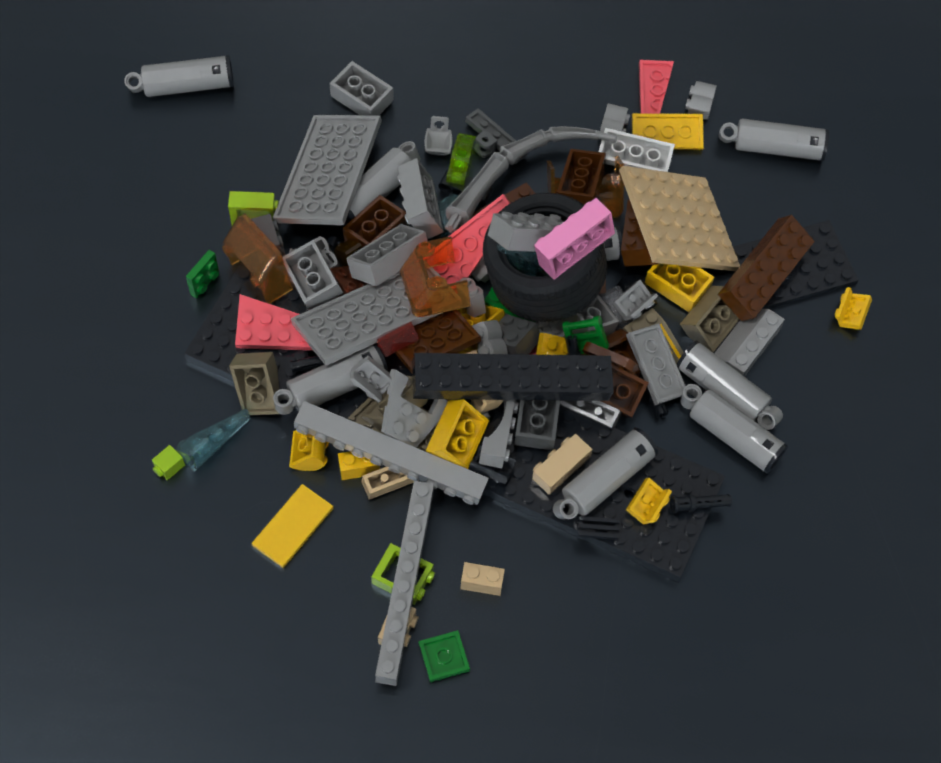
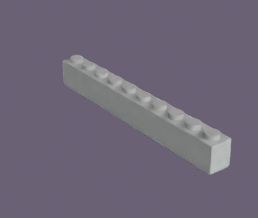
M306 401L303 402L294 421V428L303 435L310 434L315 436L316 440L323 443L327 441L339 450L346 449L351 451L352 455L358 458L365 457L377 466L382 464L389 467L388 469L394 473L399 474L401 472L406 474L413 481L420 480L425 483L434 484V489L444 490L445 494L455 497V495L461 497L464 502L471 505L474 503L478 505L489 479Z
M414 481L375 674L376 683L397 686L434 494V484L419 481Z

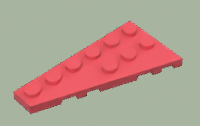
M502 194L415 263L425 259L457 293L456 282L462 278H469L482 260L484 237L492 221L493 213H499L505 206L511 204L505 194Z
M240 294L235 340L236 348L313 350L292 325L291 318L299 315L298 313Z

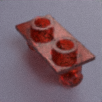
M409 322L377 339V345L382 350L384 356L387 357L417 341L419 337L412 322Z

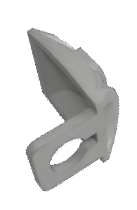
M431 117L430 128H427L424 140L426 153L431 155L450 154L452 149L451 130H448V117ZM442 121L444 125L441 128H437L434 123Z

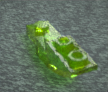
M458 133L450 159L446 182L464 185L476 136Z

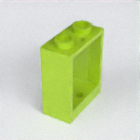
M230 191L228 209L232 227H250L249 219L271 214L273 221V216L279 203L278 200H275L274 193Z
M390 543L371 576L373 585L391 594L394 583L384 577L396 556L399 557L401 549ZM422 558L419 567L424 569V572L415 587L413 605L416 604L417 600L421 601L426 591L424 587L427 582L431 583L435 576V572H433L434 564Z

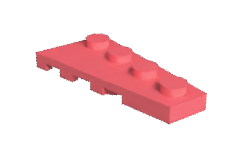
M639 61L640 113L660 114L674 61Z

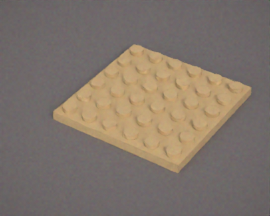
M622 166L619 169L653 263L737 271L740 264L706 178L630 166Z

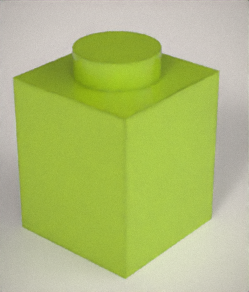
M171 445L152 459L153 471L159 477L163 476L166 480H169L185 466L183 457Z

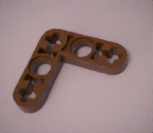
M586 342L582 349L587 355L611 356L612 364L639 378L642 375L637 363L625 356L591 342Z

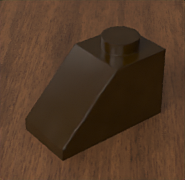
M347 240L344 243L338 244L334 249V253L342 267L348 266L346 258L360 250L362 245L360 242Z

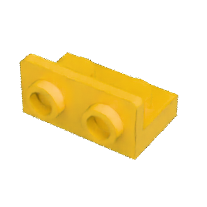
M539 333L536 355H566L568 353L564 337Z

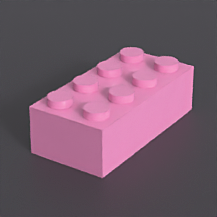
M597 198L587 202L582 209L571 214L565 222L555 226L549 234L541 237L534 244L539 265L555 280L615 234L612 213Z

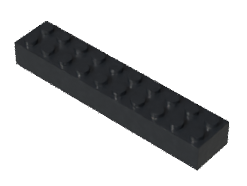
M414 353L412 360L413 399L609 401L614 393L611 356Z

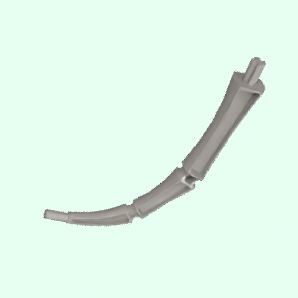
M550 127L547 131L541 129L523 139L501 146L499 152L492 154L471 183L447 207L446 217L448 223L445 229L449 230V233H453L459 225H464L469 221L484 194L508 169L509 164L513 165L532 150L547 145L549 141L558 142L569 139H601L616 143L617 136L588 128Z

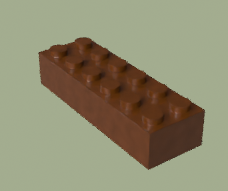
M793 215L778 218L721 289L718 296L741 321L755 318L815 241Z

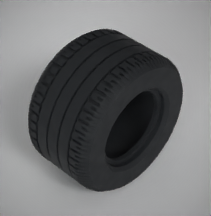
M537 193L511 202L499 214H502L503 211L516 215L519 212L528 215L538 213L544 216L554 214L560 216L561 220L565 222L571 214L578 212L584 205L576 199L563 194ZM490 225L488 226L483 242L485 266L497 298L515 315L536 322H554L569 318L589 306L601 291L607 274V258L604 243L600 244L553 280L550 276L536 277L519 272L522 260L530 252L506 250L488 236Z

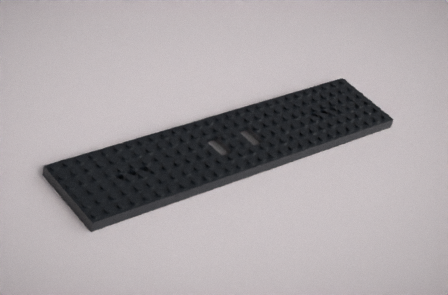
M240 264L184 353L186 361L233 381L229 365L236 354L273 352L278 368L279 390L287 389L286 383L288 380L313 370L308 369L292 373L290 361L308 358V354L313 350L236 348L239 297L241 294L298 314H302L309 309L304 304L296 288ZM385 340L376 343L386 360L389 373L391 369H395L406 376H412V373ZM359 387L318 407L348 419L369 397ZM464 399L470 404L471 400ZM288 400L280 401V403L286 404L288 402ZM515 400V402H519L517 413L512 415L516 420L514 429L509 431V433L513 434L511 445H507L506 448L510 450L509 456L516 458L513 472L505 484L496 483L488 477L489 479L482 494L578 537L579 516L583 515L577 514L572 519H559L553 513V506L556 501L564 499L562 489L628 433L614 427L610 429L560 405L554 449L558 450L561 447V443L567 437L571 438L576 433L593 450L591 457L549 495L532 478L533 468L539 462L543 463L547 460V456L552 450L514 445L520 400ZM504 402L498 408L488 411L489 415L493 416L478 448L483 444L484 437H489L499 426L504 416ZM656 446L658 449L657 456L586 515L587 517L620 519L619 540L581 539L679 582L711 508H699L693 512L686 510L672 513L669 500L659 512L660 517L656 522L643 525L626 511L632 499L625 497L624 493L632 491L636 494L645 478H650L663 490L670 489L672 491L669 498L672 495H676V497H684L688 494H692L695 497L717 495L725 476ZM715 500L705 501V503H713ZM565 504L563 506V512L567 514L569 508ZM583 529V531L614 534V531H596L590 529Z

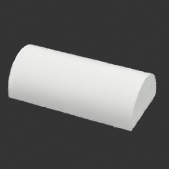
M605 128L604 133L617 136L616 143L605 140L601 141L599 152L606 153L605 164L616 167L630 166L668 172L675 144Z

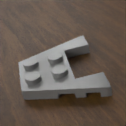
M391 369V384L387 390L389 395L388 404L384 409L381 432L417 448L439 422L448 401L446 399H434L429 412L424 411L401 397L409 377L395 369Z

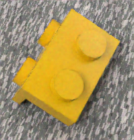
M847 287L845 293L841 295L840 307L835 312V319H837L839 326L861 330L872 302L871 295L854 294L851 287Z
M645 478L626 511L643 525L654 523L660 517L659 512L662 507L669 502V496L672 491L670 489L663 490L652 479Z

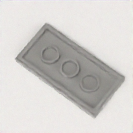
M658 323L626 334L643 378L649 382L647 387L654 404L658 405L681 397L685 384L660 324Z

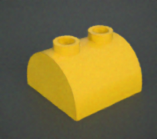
M296 430L293 431L289 467L301 471L321 469L327 463L325 448H327L329 442L323 443L316 440L315 436L310 434L303 435Z

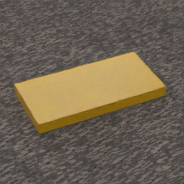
M632 113V134L675 144L674 150H703V114Z
M302 484L251 544L273 562L284 568L334 507Z

